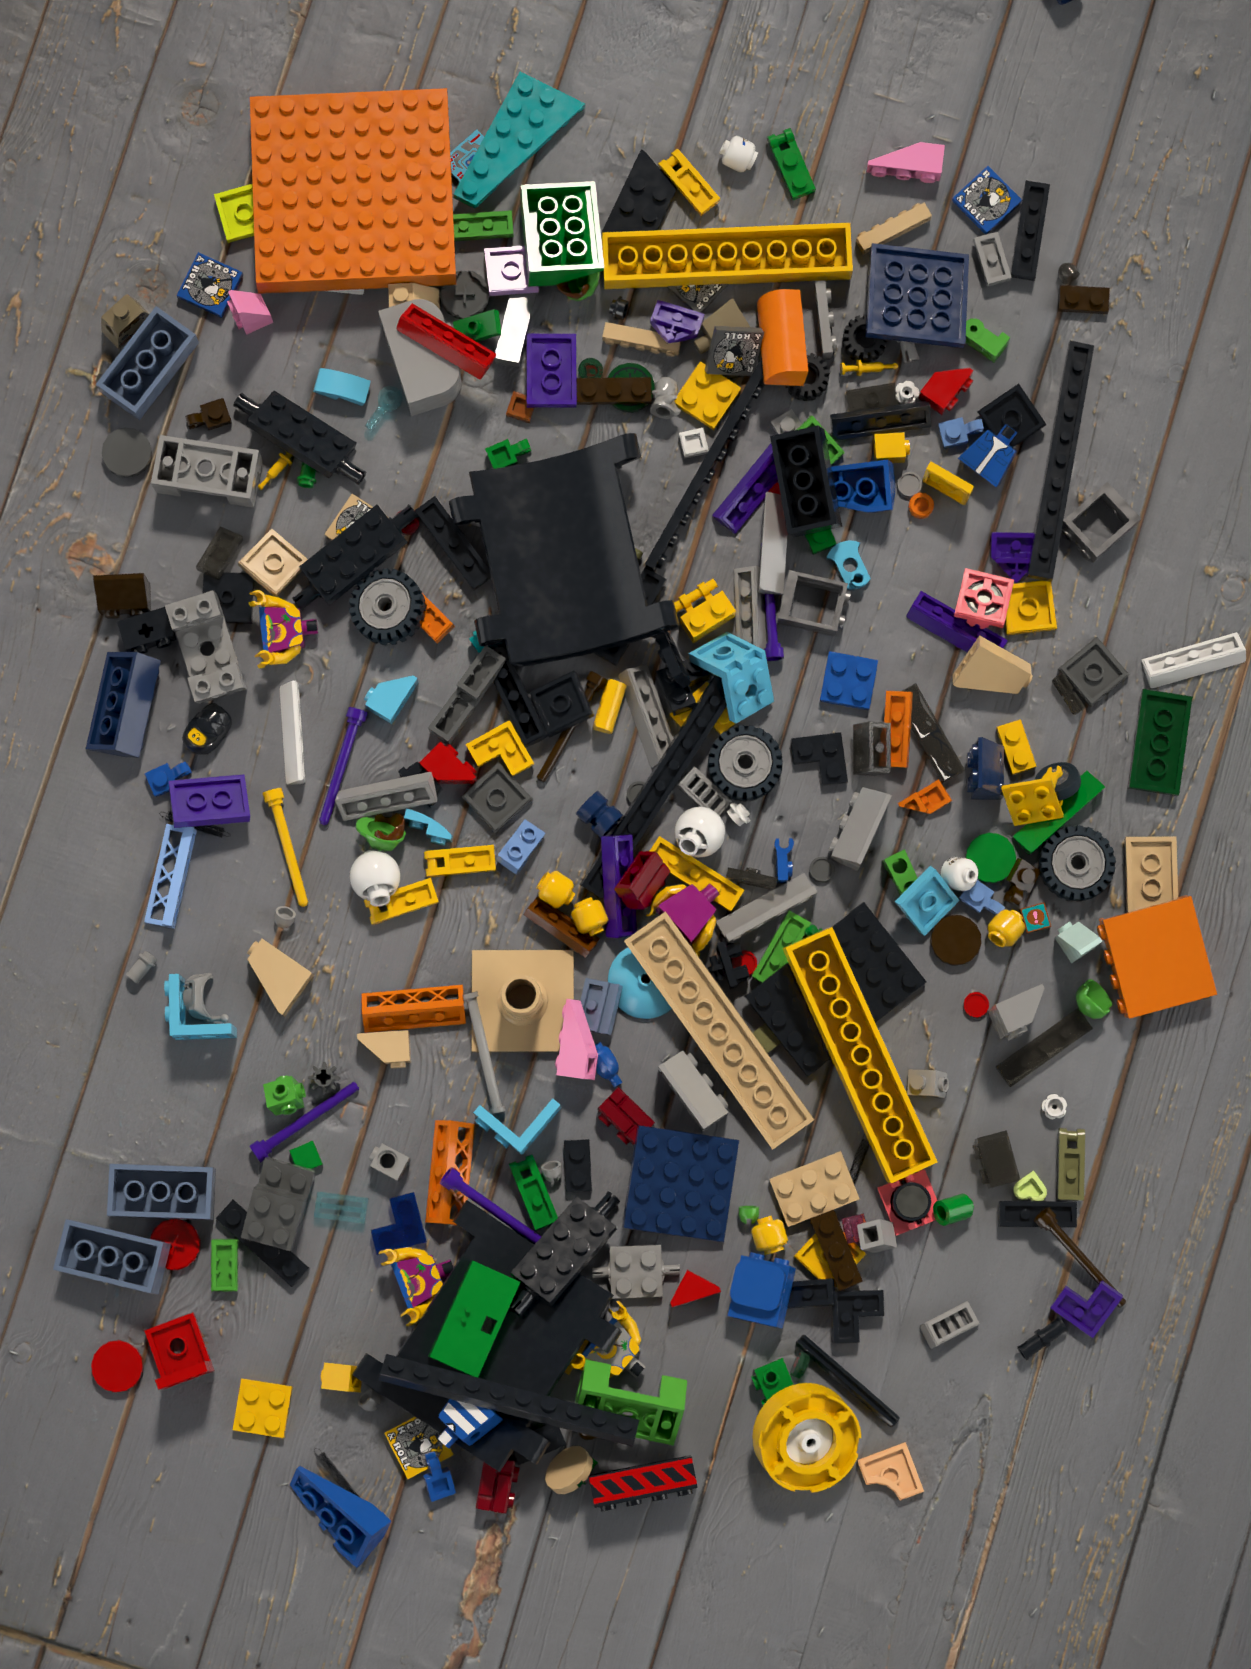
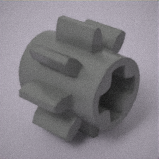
M323 1062L322 1068L319 1069L313 1066L314 1076H308V1079L315 1081L312 1089L316 1090L320 1086L323 1094H326L327 1088L330 1087L336 1090L333 1084L335 1080H341V1077L334 1076L333 1074L337 1068L333 1066L329 1070L326 1062ZM326 1071V1074L331 1076V1080H326V1084L323 1085L322 1081L318 1080V1076H322L323 1072Z

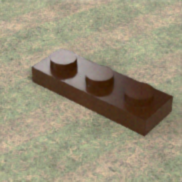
M539 896L535 898L523 914L585 958L600 940L596 935L590 937L589 933H579L573 919L557 908L550 906L540 899Z

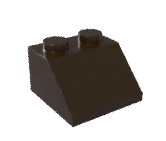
M144 573L93 575L97 608L101 615H105V618L116 619L120 618L121 614H130V617L151 611V586Z

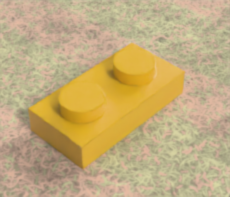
M1021 719L997 726L996 730L1001 745L1004 746V754L1011 775L1035 769L1037 766Z

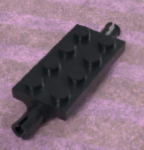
M275 390L260 404L244 395V393H240L236 398L233 406L250 416L247 419L246 426L327 478H330L333 473L338 475L341 473L357 485L363 481L367 472L351 463L348 458L355 449L357 442Z
M376 504L299 566L310 580L308 582L310 585L295 597H292L294 602L301 610H304L306 606L318 597H323L331 605L408 543L401 535V530L419 517L408 504L396 516L388 518Z
M607 1191L606 1195L595 1207H590L576 1196L510 1272L511 1276L523 1286V1291L509 1307L514 1314L517 1312L516 1315L521 1317L534 1300H543L552 1306L617 1230L616 1225L606 1219V1217L620 1203L615 1195L611 1197L612 1193Z

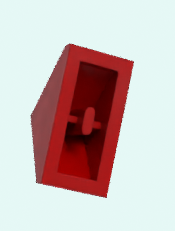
M687 1270L670 1302L671 1308L720 1293V1287Z

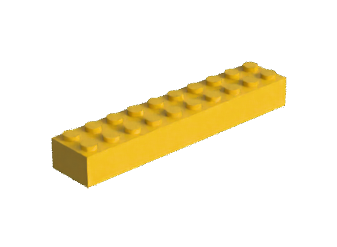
M850 223L602 233L604 289L850 280L853 272Z
M828 927L782 948L886 1181L894 1183L937 1163V1159L833 928Z

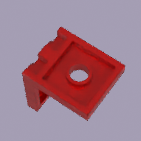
M194 1312L144 1330L161 1377L155 1380L158 1390L168 1389L215 1371ZM176 1338L182 1339L185 1343L184 1350L178 1354L174 1353L171 1349V1343Z

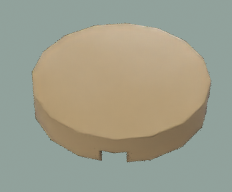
M571 1446L564 1449L555 1456L547 1468L545 1476L547 1486L557 1494H567L575 1491L578 1488L577 1484L581 1480L583 1482L586 1481L592 1470V1457L581 1446Z

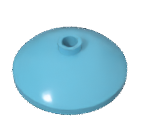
M629 948L624 949L614 959L608 973L609 983L623 986L618 1007L624 1013L640 1019H652L669 1012L672 1008L652 980L647 984L641 981V977L648 974Z

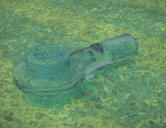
M387 386L379 392V406L365 424L367 429L373 431L386 412H391L401 406L402 394L398 388Z

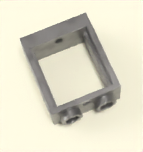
M1107 482L1063 520L1061 532L1069 541L1073 540L1080 547L1078 550L1085 559H1091L1095 562L1139 523L1141 517ZM1101 498L1125 525L1097 549L1073 522Z
M789 570L777 623L836 636L837 629L842 630L845 621V615H841L843 605L848 606L851 591H846L848 583ZM796 584L839 593L832 626L789 616Z

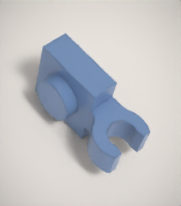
M962 417L938 423L944 449L967 444V436L982 433L984 429L982 419L964 424Z
M978 880L974 887L964 891L959 897L960 901L979 914L983 908L993 915L1005 909L1002 904L991 899L994 891Z

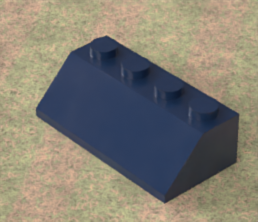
M107 652L86 744L87 750L121 757L139 758L143 748V738L148 724L150 706L154 698V688L159 675L161 660L138 652Z

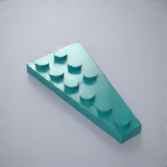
M520 71L456 188L453 198L473 208H477L506 178L515 173V170L522 163L528 161L559 129L566 126L572 117L580 113L586 104Z

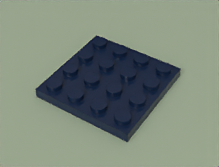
M872 243L869 260L866 337L964 348L966 343L969 254Z
M637 1125L622 1227L724 1242L739 1140Z

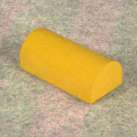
M613 679L607 681L593 723V730L607 734L613 733L627 687L626 684Z

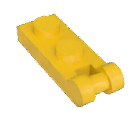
M676 149L671 153L670 158L667 160L663 159L658 163L659 169L672 181L700 216L720 202V197L680 150ZM677 164L680 165L681 168L675 172L673 167Z
M494 845L424 852V860H427L428 868L425 869V874L428 878L496 871ZM444 858L445 867H438L437 859Z
M428 878L398 888L390 896V902L386 904L387 911L381 912L379 906H372L370 901L364 900L366 908L370 910L371 916L369 919L371 925H375L388 919L437 904L439 901L432 880Z

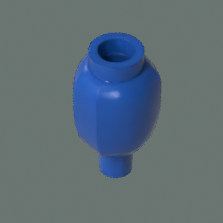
M601 1042L595 1044L598 1053L596 1072L600 1077L609 1079L613 1087L620 1085L622 1081L617 1074L619 1065L609 1047L603 1046Z

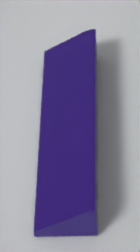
M771 443L712 515L734 534L738 532L764 500L765 493L769 492L774 484L778 482Z
M920 591L906 615L911 621L967 653L979 635L1001 648H1004L1008 641L987 628L980 629L978 624L971 627L966 619L954 617V609L923 591Z
M632 835L601 837L604 909L609 919L607 924H605L606 937H630L637 932L636 909L627 908L614 888L634 861Z

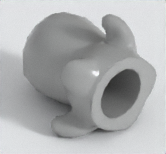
M662 377L657 381L652 391L654 403L650 409L651 414L662 419H670L681 413V410L677 408L674 401L677 398L678 385L674 379Z

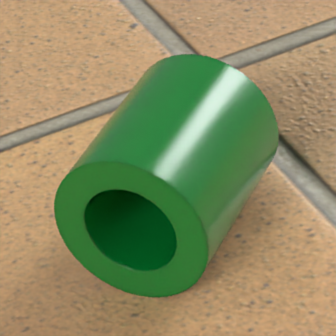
M963 1193L936 1201L933 1206L934 1217L942 1226L968 1219L973 1215L974 1210L973 1201Z

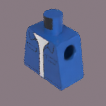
M1006 424L998 435L987 430L958 459L992 485L998 487L1017 453L1009 445L1017 432Z

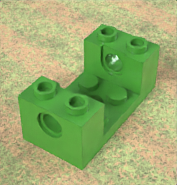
M585 1360L576 1392L575 1403L638 1419L640 1421L635 1438L674 1446L685 1410L687 1380L662 1375L658 1388V1397L608 1387L611 1364ZM630 1412L633 1413V1415H625L623 1413Z

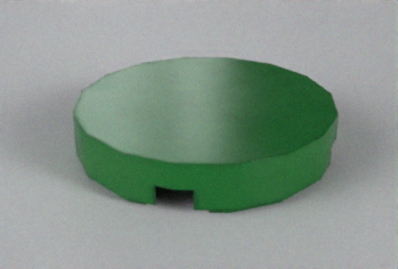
M985 833L979 835L970 843L966 850V859H970L976 864L978 868L977 880L983 883H997L1008 877L1016 862V853L1014 846L1004 836L997 833Z

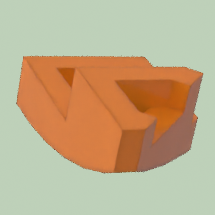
M940 779L919 792H915L905 798L898 805L932 814L953 800Z

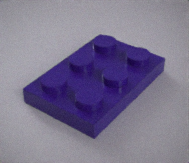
M527 333V408H577L576 334Z
M244 774L169 781L174 828L250 822Z

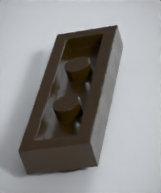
M651 377L577 378V405L651 404Z
M831 1210L811 1218L810 1222L838 1291L863 1282L835 1211Z

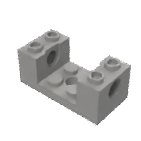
M160 435L151 484L156 493L181 497L182 490L227 497L229 504L254 508L263 459L259 450ZM201 463H211L212 470L208 474L200 473L199 466Z
M209 591L165 605L171 628L176 632L189 673V678L187 679L195 703L202 704L247 690L217 593ZM205 642H212L214 644L215 650L210 656H205L201 653V646Z

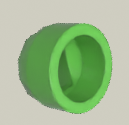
M739 1206V1219L741 1222L747 1224V1219H751V1224H754L758 1220V1206Z

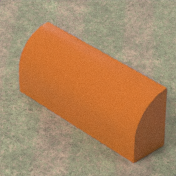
M779 289L770 291L761 296L757 301L759 328H762L764 331L761 343L764 385L804 386L808 374L800 290Z

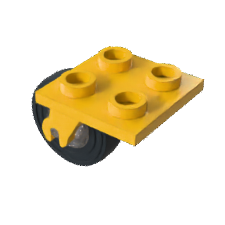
M1058 762L1040 770L1035 780L1001 786L1014 826L1063 818L1064 814L1061 808L1063 800L1071 797L1079 790L1081 777L1078 769L1073 764Z

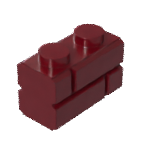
M640 851L614 890L622 898L627 908L645 909L652 904L653 896L657 890L665 885V879L671 871L655 851Z
M619 1087L597 1109L601 1113L598 1118L607 1127L612 1124L619 1131L616 1136L625 1145H628L629 1142L635 1145L637 1125L648 1127L655 1125V1122Z
M507 1460L500 1472L483 1462L476 1509L504 1514L507 1513L508 1508L513 1509L515 1493H511L512 1482H518L520 1467H515L516 1461Z

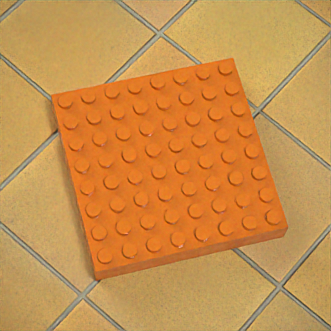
M447 88L250 97L255 272L258 294L388 288V284L416 283L425 286L457 285Z

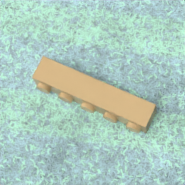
M925 202L922 204L917 203L911 210H904L897 217H890L885 220V223L882 225L877 224L870 231L861 232L858 234L856 243L864 255L870 252L872 243L886 244L930 221L932 215Z
M605 322L602 341L609 345H614L615 343L620 344L624 348H629L630 346L640 351L646 349L651 350L650 352L655 354L662 352L671 357L679 355L681 342L667 344L654 331Z

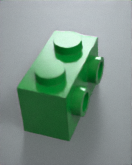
M783 1358L754 1369L755 1375L751 1376L756 1391L762 1390L765 1397L764 1400H761L762 1406L780 1390L794 1385Z

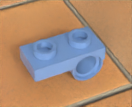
M524 819L499 852L496 861L517 875L546 833Z

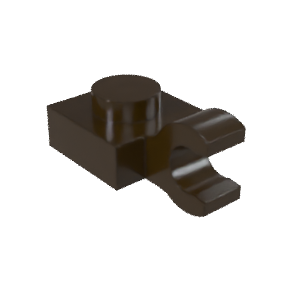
M224 398L200 405L201 413H192L185 416L189 430L206 424L208 431L232 423Z
M1017 858L1006 881L1011 883V886L1003 899L1010 904L1014 903L1019 906L1023 899V891L1026 893L1031 892L1041 871L1025 860Z

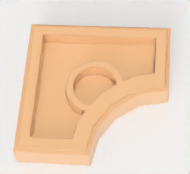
M906 1442L857 1460L866 1485L876 1483L885 1485L895 1492L899 1500L924 1492Z

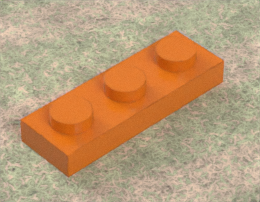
M886 691L882 766L908 768L913 692Z

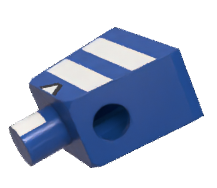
M449 1399L439 1414V1418L448 1427L440 1434L438 1439L447 1448H450L458 1438L470 1446L503 1419L494 1410Z

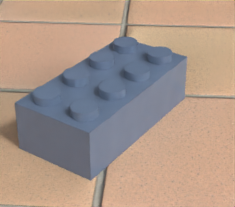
M156 306L96 383L98 390L140 421L199 344L196 334Z
M109 1164L107 1216L214 1220L216 1169L213 1167Z
M66 1219L53 1270L151 1294H159L171 1244Z

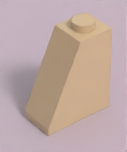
M979 635L953 673V685L959 688L1018 694L1022 687L1026 688L1032 680L1031 664Z
M261 939L259 943L255 941L247 952L250 955L247 960L277 1011L285 1017L314 975L264 939Z

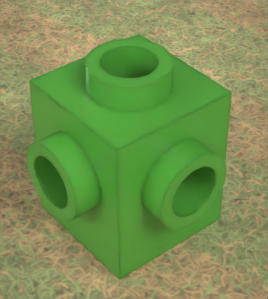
M280 1076L276 1078V1081L263 1084L267 1108L275 1116L292 1114L297 1109L304 1107L303 1098L306 1097L304 1086L293 1076Z

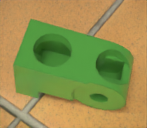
M971 318L967 320L966 343L995 363L1009 344L1010 337L1003 332L999 337L984 328L983 323L979 319Z
M905 849L881 860L893 883H895L900 896L917 879Z

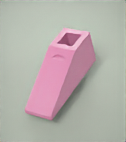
M924 142L916 143L869 160L866 173H871L875 177L896 176L900 180L916 178L924 183L940 181L945 145Z
M235 290L228 291L231 300L227 301L233 319L238 329L243 328L246 335L273 323L261 294Z
M566 999V1004L562 1010L563 1028L559 1034L560 1051L555 1063L556 1075L595 1080L598 1053L581 1001Z

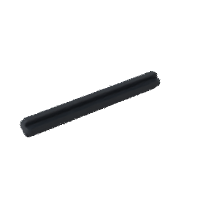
M802 1335L796 1341V1346L882 1421L889 1427L895 1426L900 1417L806 1335Z

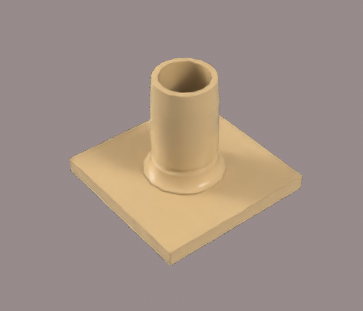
M472 950V992L478 991L479 996L476 998L489 1052L560 1051L559 1034L563 1028L564 1021L562 1010L566 1004V999L574 1000V950ZM472 1025V1052H479Z

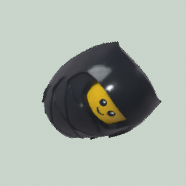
M210 703L198 712L186 726L182 736L184 746L194 754L207 755L218 747L231 728V716L216 703Z

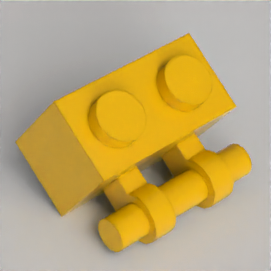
M714 579L706 583L701 582L697 585V589L687 595L682 594L674 602L676 613L683 608L686 611L680 617V624L692 643L697 642L735 618L736 610L723 590L712 596L710 591L718 587ZM703 596L705 602L693 608L691 603Z

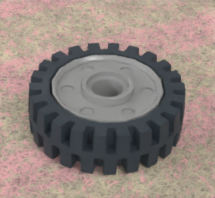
M388 568L383 569V572L379 570L373 571L374 575L370 576L368 574L364 577L365 581H359L357 583L358 589H353L351 593L353 595V598H350L349 601L351 608H349L350 615L352 616L351 619L359 632L368 640L376 644L380 643L381 645H387L388 643L396 645L399 640L401 642L406 641L408 635L412 637L415 634V628L419 630L421 627L420 620L424 621L425 615L423 611H426L425 598L415 581L404 572L401 573L396 569L390 571ZM392 603L389 610L383 611L386 604Z
M738 725V727L729 728L726 732L720 734L713 743L708 756V771L711 780L722 793L734 800L753 801L765 796L777 784L783 767L782 753L777 741L773 739L772 735L766 733L764 729L756 728L752 725ZM741 758H749L752 761V766L748 769L741 768L738 764Z
M1080 825L1066 827L1053 834L1045 843L1039 859L1040 875L1049 890L1061 899L1064 898L1066 901L1071 902L1092 899L1103 892L1113 878L1116 868L1114 850L1109 845L1107 838H1104L1099 831H1094L1093 828H1086ZM1071 859H1081L1084 864L1083 869H1074L1071 865Z

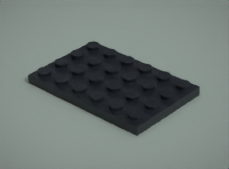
M862 902L832 926L875 1023L927 982L865 902ZM788 962L744 996L807 1077L831 1059Z

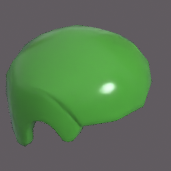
M1088 979L1076 992L1077 1006L1084 1015L1092 1019H1101L1110 1012L1109 1008L1112 1006V1001L1096 981Z

